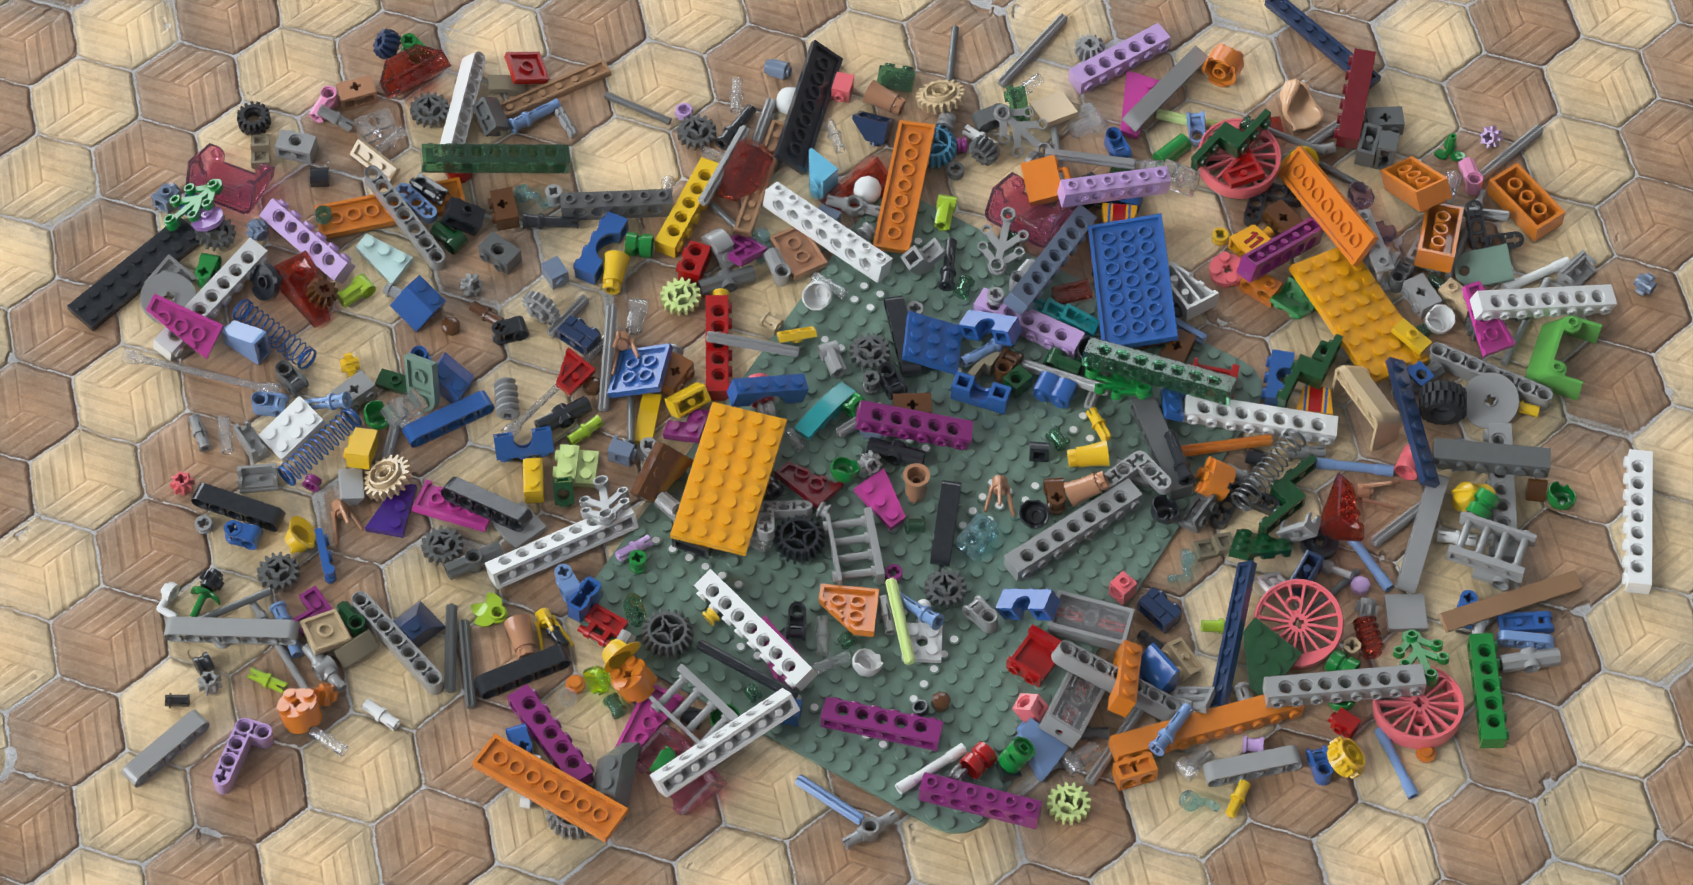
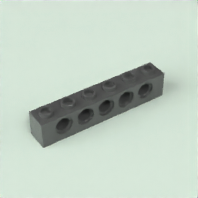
M672 189L561 193L562 217H579V220H598L605 217L608 211L624 218L668 217L673 208Z

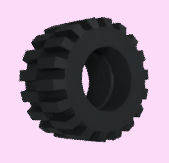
M1438 380L1423 385V388H1420L1419 412L1421 418L1435 425H1451L1460 422L1467 415L1466 389L1461 384L1447 380Z

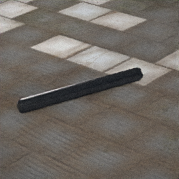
M704 640L698 642L696 648L699 651L775 692L783 688L790 692L794 699H797L799 695L797 690Z

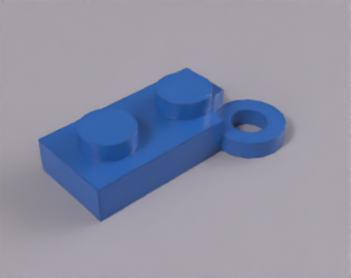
M1162 387L1160 396L1164 418L1182 422L1185 417L1182 404L1186 397L1185 392L1180 388Z

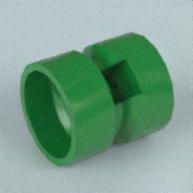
M627 232L625 253L631 257H636L639 254L641 258H652L654 235L643 233L639 236L638 233Z
M1479 487L1474 495L1475 501L1469 503L1466 512L1474 513L1478 517L1489 520L1492 516L1491 510L1497 508L1501 499L1491 491Z
M1336 648L1326 662L1324 670L1329 672L1359 669L1361 662L1352 656L1347 658L1345 652Z
M1016 737L1000 753L998 758L1000 765L1009 773H1018L1034 757V745L1025 737Z

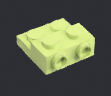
M560 444V450L556 449L555 461H558V464L553 466V477L572 476L573 486L595 488L593 480L597 476L599 451L580 450V446Z

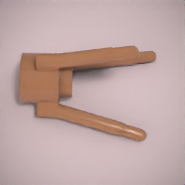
M617 331L615 335L612 375L615 374L620 350L624 351L631 346L636 358H639L634 339L630 338L629 333L625 331Z
M997 475L992 478V485H989L984 512L988 511L993 492L995 495H998L999 506L1002 504V495L1006 493L1011 515L1015 517L1010 486L1007 485L1008 480L1005 476Z
M1400 480L1357 483V498H1362V502L1396 509L1395 505L1370 499L1369 496H1373V487L1399 484Z
M340 499L332 502L331 507L333 511L330 512L335 547L339 546L337 517L344 519L346 524H349L348 515H350L361 531L364 530L353 513L351 506H348L347 502Z

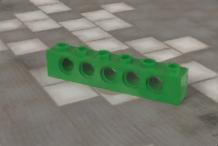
M1493 633L1469 634L1467 650L1480 749L1504 748L1506 740H1509V729L1505 728L1507 713L1503 711L1502 706L1505 703L1504 693L1500 691V687H1502V676L1498 675L1500 660L1496 658L1495 653L1498 651L1497 641H1494Z

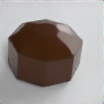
M456 317L445 318L442 320V331L446 335L454 336L460 331V321Z
M591 376L583 384V391L587 395H597L599 393L600 380L596 376Z
M939 691L933 694L931 706L935 711L944 712L949 709L951 698L947 693Z

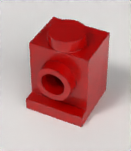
M1341 707L1337 713L1333 712L1328 722L1331 723L1330 728L1337 735L1352 739L1359 730L1361 720Z

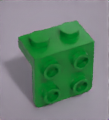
M1292 275L1288 277L1281 292L1272 296L1269 300L1275 308L1286 311L1291 318L1296 320L1305 318L1315 310V307Z

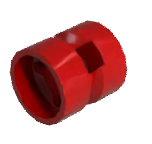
M982 741L978 742L971 749L972 753L968 752L959 761L962 768L968 770L967 774L976 780L986 772V768H990L998 759L994 750Z

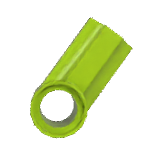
M939 194L934 227L938 230L946 231L950 229L952 216L956 210L957 197Z
M359 274L353 279L351 285L337 293V299L343 307L347 308L362 297L369 298L376 291V286L365 274Z

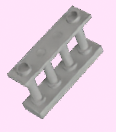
M1370 209L1357 211L1379 238L1365 256L1363 262L1386 294L1390 293V287L1384 273L1395 270L1394 264Z
M872 507L864 508V515L860 516V518L831 522L830 514L825 513V521H822L824 533L828 535L834 571H832L833 583L842 585V580L866 576L876 577L877 584L885 583V571ZM855 526L866 527V532L863 535L834 539V529ZM862 542L869 544L870 549L864 552L837 555L836 546ZM864 559L872 560L873 566H870V568L841 572L839 563Z
M1462 511L1459 524L1464 526L1457 545H1449L1446 559L1522 583L1525 568L1521 566L1527 546H1535L1537 535L1528 530L1522 531L1478 517L1474 513ZM1471 527L1482 531L1476 551L1464 548ZM1490 534L1501 537L1494 557L1483 554ZM1509 540L1520 543L1513 563L1502 560Z
M681 664L677 668L680 673L679 679L658 701L652 695L649 699L653 702L651 707L658 713L662 711L695 742L693 745L695 746L739 716L687 667ZM690 682L694 686L693 692L671 714L663 706L684 684L687 685ZM704 695L708 699L706 707L685 727L678 719L698 697L701 698ZM718 708L723 713L721 715L722 718L699 740L692 732L713 710L716 711Z

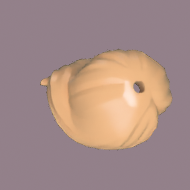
M1291 79L1284 83L1280 92L1283 115L1293 126L1292 130L1309 129L1318 124L1323 118V111L1313 100L1308 85L1297 79Z

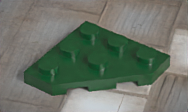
M1237 529L1228 556L1245 561L1254 560V557L1261 556V559H1273L1278 554H1282L1283 557H1290L1294 543L1285 538H1272L1265 533H1252L1249 529Z
M1256 617L1243 631L1249 688L1256 694L1263 695L1264 677L1287 675L1302 653Z

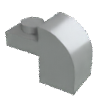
M716 228L701 237L705 245L711 246V253L715 254L722 269L729 268L735 264L728 260V253L734 250V243L725 230Z
M934 238L921 249L914 245L900 257L909 271L920 275L933 270L936 267L934 264L946 255L947 252L939 240Z

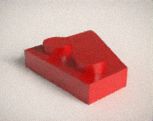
M1248 148L1240 159L1237 158L1231 166H1228L1223 171V177L1230 189L1265 178V172L1250 148Z
M568 347L556 380V386L571 397L596 373V369Z

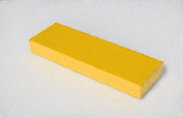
M642 394L635 427V444L640 445L641 440L646 437L654 438L662 400L661 394Z

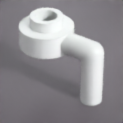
M171 581L164 584L161 589L162 599L156 610L166 617H179V614L166 608L168 603L177 597L180 590L178 584Z

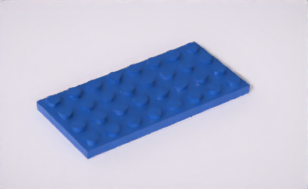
M1162 213L1088 225L1103 352L1179 340Z

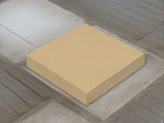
M1063 91L1029 102V106L1033 108L1036 117L1047 121L1048 125L1046 128L1078 117V111Z
M336 608L299 621L300 627L314 655L341 647L352 641Z

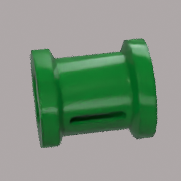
M854 393L851 400L842 405L843 412L847 416L854 418L860 401H866L865 398L858 393Z
M642 550L632 551L629 554L630 571L637 575L642 574L647 569L646 554Z

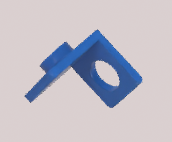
M1421 361L1407 367L1409 377L1420 387L1434 377V374ZM1422 370L1426 373L1427 377L1419 379L1416 376V372Z

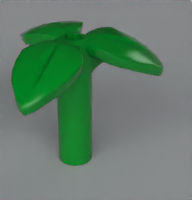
M1451 133L1445 139L1443 146L1446 150L1438 149L1434 152V155L1442 160H1446L1448 155H1450L1452 161H1461L1463 158H1466L1463 152L1454 151L1457 147V135L1455 133Z
M194 586L191 589V594L200 595L189 616L198 617L207 598H212L219 606L221 605L218 596L212 591L201 586Z

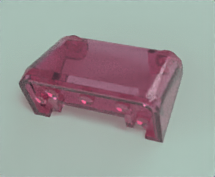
M209 143L188 161L186 185L189 183H193L194 186L206 185L212 179H220L223 182L224 190L221 194L215 196L214 203L241 214L250 213L271 182L275 167L263 163L257 167L256 173L224 162V151L219 146Z
M1011 172L992 188L985 209V217L989 222L1002 228L1001 211L1005 207H1012L1016 212V219L1011 223L1009 232L1017 235L1020 230H1026L1029 234L1028 242L1040 248H1045L1071 216L1075 206L1062 208L1060 200L1056 203L1055 208L1047 203L1030 206L1028 195L1024 192V179ZM1007 215L1005 218L1009 219V218H1011L1012 216H1011V215ZM1022 234V235L1020 236V238H1025V237H1026L1025 234Z
M664 724L639 750L636 770L641 774H652L648 769L652 766L661 750L666 749V745L675 750L676 757L692 748L693 745L677 729ZM713 767L670 795L674 805L672 808L680 816L682 814L687 816L722 790L727 782Z

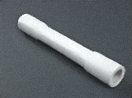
M1567 256L1545 267L1519 278H1514L1515 281L1503 283L1501 288L1519 289L1547 275L1559 272L1570 260Z
M962 743L958 744L929 765L896 783L897 791L902 795L922 781L924 772L933 774L947 764L967 754L966 747Z

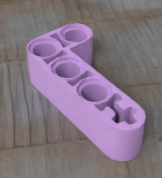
M241 718L236 722L212 776L217 793L227 794L232 790L251 745L260 748H269L273 745L274 737L272 729L268 724L249 718ZM244 729H249L247 732H241ZM236 746H242L239 749H234ZM229 763H234L232 766H226Z

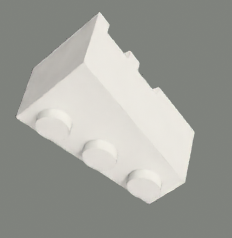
M1173 261L1169 262L1173 301L1180 306L1183 312L1182 317L1185 321L1217 306L1219 292L1216 290L1212 291L1205 286L1204 282L1201 280L1197 281L1191 277L1189 272Z

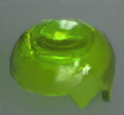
M595 665L583 671L585 683L593 694L600 693L598 694L600 696L609 691L611 679L603 667Z

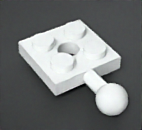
M926 599L918 601L920 605L931 607L930 602ZM920 621L919 623L907 622L915 662L941 663L942 626L938 630H933L927 623ZM919 639H924L928 643L925 646H919L916 642Z

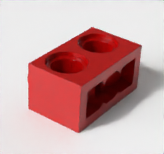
M690 240L688 246L683 249V258L681 262L677 263L676 272H678L679 281L683 277L684 281L691 279V284L697 283V286H699L698 280L703 279L712 257L711 246Z

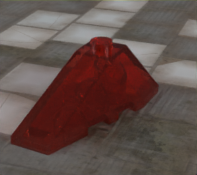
M1338 473L1335 477L1321 514L1320 530L1324 535L1329 536L1333 540L1362 541L1364 539V525L1362 522H1359L1358 517L1361 513L1354 504L1357 501L1354 487L1341 473Z

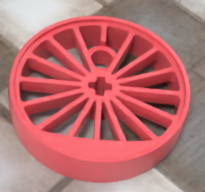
M1233 118L1216 123L1203 135L1198 149L1225 121L1241 132H1244L1253 121ZM1268 129L1263 130L1258 140L1249 145L1256 159H1274V165L1257 160L1262 168L1272 171L1269 176L1265 174V178H1262L1264 181L1261 183L1253 181L1251 182L1253 186L1245 187L1242 185L1230 189L1228 184L1219 181L1223 177V171L1217 177H1214L1210 173L1211 171L1226 166V169L1237 159L1221 148L1217 152L1221 155H1212L1208 160L1221 162L1206 167V165L1204 167L1201 166L1198 172L1204 183L1222 196L1233 199H1247L1258 196L1273 184L1280 169L1281 151L1276 138ZM1259 140L1265 143L1251 149ZM1267 148L1271 151V153H1257Z
M1292 579L1273 586L1263 595L1254 613V617L1258 620L1284 623L1285 625L1270 629L1273 631L1287 629L1279 636L1283 638L1290 633L1286 639L1288 643L1295 634L1294 648L1297 646L1298 635H1300L1304 653L1291 669H1309L1322 664L1338 648L1343 636L1344 619L1338 601L1329 590L1310 580ZM1291 588H1303L1301 599L1293 596ZM1306 588L1316 591L1303 612ZM1288 589L1290 597L1284 602L1278 593ZM1319 594L1328 599L1306 615ZM1276 596L1289 615L1268 604L1269 600ZM1292 601L1300 604L1297 610L1289 609L1288 605ZM1330 603L1336 613L1311 618ZM1266 606L1288 620L1261 616ZM1329 618H1338V627L1312 624L1313 622ZM1300 620V623L1304 624H1301V628L1298 629L1297 626L1293 625H1296V621ZM1310 628L1336 631L1337 634L1334 641H1331ZM1306 631L1330 645L1319 649ZM1303 634L1316 649L1315 651L1307 652Z
M1431 666L1439 674L1438 685L1426 695L1424 693L1419 696L1392 698L1398 701L1373 700L1372 711L1375 723L1392 742L1410 749L1436 748L1448 742L1456 734L1464 715V698L1458 684L1444 671ZM1441 688L1447 691L1445 693L1433 696ZM1450 697H1451V698L1453 699V701H1454V702H1438V701H1441V700H1444V699H1447V698H1450ZM1380 707H1400V708H1397V709H1394V710H1391V711L1382 713ZM1442 709H1456L1457 715ZM1404 713L1393 724L1387 721V718ZM1411 716L1405 732L1396 729L1404 720ZM1438 716L1452 720L1454 723L1449 726ZM1430 719L1445 731L1437 733ZM1419 722L1424 726H1417L1415 723ZM1429 728L1432 736H1423Z

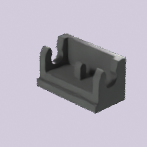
M483 96L472 106L485 136H501L500 130L508 131L510 129L498 98Z

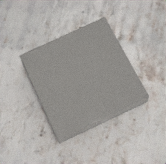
M523 501L519 503V505L528 508L532 512ZM533 512L532 520L521 532L513 531L492 522V526L514 550L526 545L547 530L545 524Z
M1388 594L1384 596L1388 632H1405L1408 630L1422 632L1428 630L1424 594Z

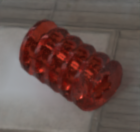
M1373 615L1358 617L1352 622L1356 637L1361 642L1360 650L1364 659L1380 657L1382 650L1386 647L1382 643L1384 639L1380 636L1381 631L1378 629L1379 624L1376 623L1377 618Z

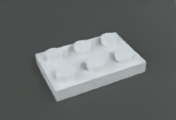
M298 396L258 436L285 462L326 422Z

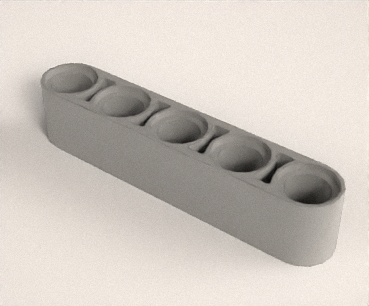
M191 710L127 763L122 770V775L135 787L142 786L204 734L209 728L210 723L196 710Z
M1288 745L1205 763L1202 768L1207 785L1209 787H1217L1237 783L1239 780L1246 781L1295 771L1302 767V762L1297 746Z

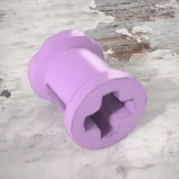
M1244 735L1242 753L1247 751H1263L1264 737L1249 738L1247 735Z

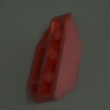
M416 44L385 60L379 84L387 98L391 99L403 95L435 78L451 67V64L443 50Z
M747 138L738 141L724 169L719 197L736 202L741 197L760 188L773 162V157L764 143Z

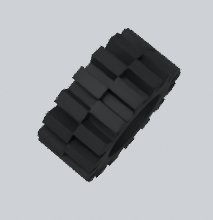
M251 101L250 105L245 103V107L241 106L240 110L237 111L238 126L242 133L245 132V135H249V133L251 135H254V133L259 135L261 131L264 134L266 129L269 130L271 118L269 109L265 107V104L262 103L260 105L258 101L254 104ZM251 116L261 117L258 121L255 122L247 121V119Z

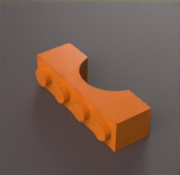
M1124 639L1114 653L1113 665L1118 667V674L1108 702V710L1123 717H1126L1136 704L1142 646Z

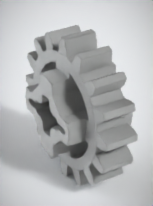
M531 290L523 297V306L527 308L528 314L536 318L537 321L551 326V324L554 325L559 319V309L555 308L556 304L551 299L545 297L544 294L538 291L535 293Z

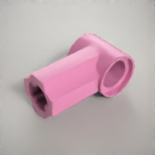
M330 85L321 89V96L309 113V116L315 122L323 123L325 121V118L317 115L322 104L331 110L339 105L337 90Z
M1470 157L1463 158V160L1458 162V167L1465 182V191L1469 195L1476 196L1482 189L1483 175L1479 173L1474 159Z

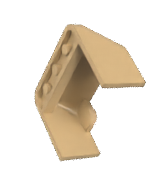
M1342 365L1336 368L1331 388V397L1333 398L1346 391L1374 428L1370 451L1373 452L1397 440L1402 420L1401 415L1397 410L1395 411L1372 380L1369 371L1362 366Z

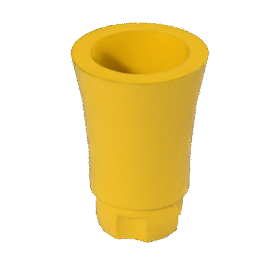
M611 250L604 254L605 265L602 290L610 295H617L621 291L630 257L624 252Z
M1106 440L1067 450L1069 467L1110 466Z

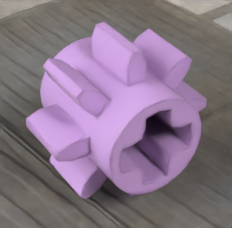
M1496 125L1490 128L1484 127V132L1479 134L1482 139L1481 144H1487V148H1492V146L1499 147L1498 142L1504 139L1501 135L1502 130H1496Z

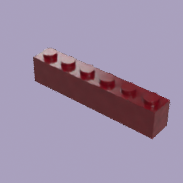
M1355 48L1354 54L1349 56L1348 66H1351V69L1346 71L1345 80H1348V84L1343 86L1342 94L1345 95V99L1341 98L1339 109H1342V113H1338L1336 124L1340 125L1339 128H1335L1333 137L1337 139V147L1354 150L1358 148L1376 56L1374 51Z

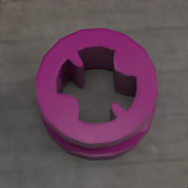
M966 136L962 139L957 137V153L959 154L961 151L967 153Z
M307 474L302 485L309 491L317 492L322 480L316 475Z
M896 564L888 565L885 569L886 580L894 578L899 583L902 579L901 567ZM892 571L896 572L895 577L891 576Z

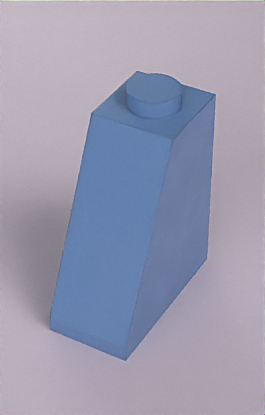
M235 320L224 327L222 331L224 344L255 364L260 365L271 353L266 331Z
M1030 718L1027 723L1022 721L1016 731L1019 733L1016 737H1025L1034 745L1035 755L1028 763L1037 779L1042 782L1069 747L1038 728L1040 724Z

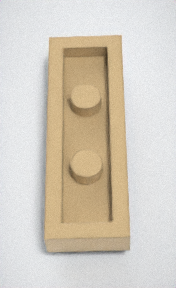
M357 139L350 155L365 167L370 165L377 166L390 183L393 184L401 169L366 141Z

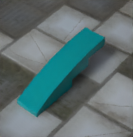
M1049 297L1046 300L1039 298L1037 301L1033 300L1035 304L1031 309L1093 337L1098 327L1099 319L1069 303L1064 306Z
M843 382L838 383L805 414L794 427V431L810 441L819 429L822 431L831 419L834 420L842 411V405L848 403L856 391Z

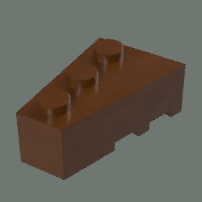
M655 442L630 494L644 502L654 504L657 496L661 492H665L693 464L694 460L665 443Z

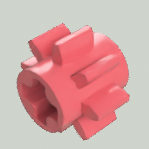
M179 471L175 476L172 475L173 482L170 483L171 489H174L175 495L181 494L186 496L190 491L193 492L192 485L195 482L194 478H190L189 472L183 473Z

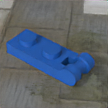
M317 528L314 530L325 581L332 584L336 582L337 577L335 567L330 564L333 562L332 553L326 549V546H330L328 535H323L322 528Z
M1550 611L1507 613L1497 617L1499 631L1543 632L1545 634L1555 631L1554 624L1551 623L1552 613Z

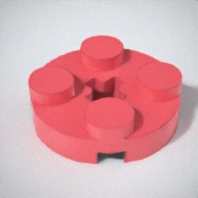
M1226 251L1214 257L1209 265V274L1212 282L1222 288H1229V286L1234 285L1235 287L1239 286L1241 276L1236 271L1241 258ZM1225 268H1229L1232 272L1228 271L1227 273H1225L1224 270Z

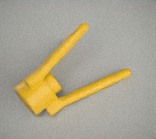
M541 608L535 613L537 620L534 624L537 629L540 651L544 650L541 627L544 629L549 627L550 631L553 632V623L560 627V632L569 641V644L572 647L575 646L556 620L555 615H552L548 608Z

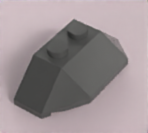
M621 743L597 761L592 788L627 808L640 743Z

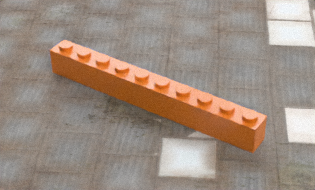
M1263 694L1208 709L1206 714L1201 712L1193 713L1174 736V742L1167 746L1164 755L1176 749L1184 750L1191 745H1202L1209 740H1221L1231 734L1239 735L1246 730H1257L1264 725L1279 724L1286 719H1297L1303 714L1305 705L1266 708ZM1170 720L1110 736L1108 746L1115 763L1150 752L1153 756L1156 755L1149 749L1148 745L1151 741L1155 740L1158 736V731L1165 728Z

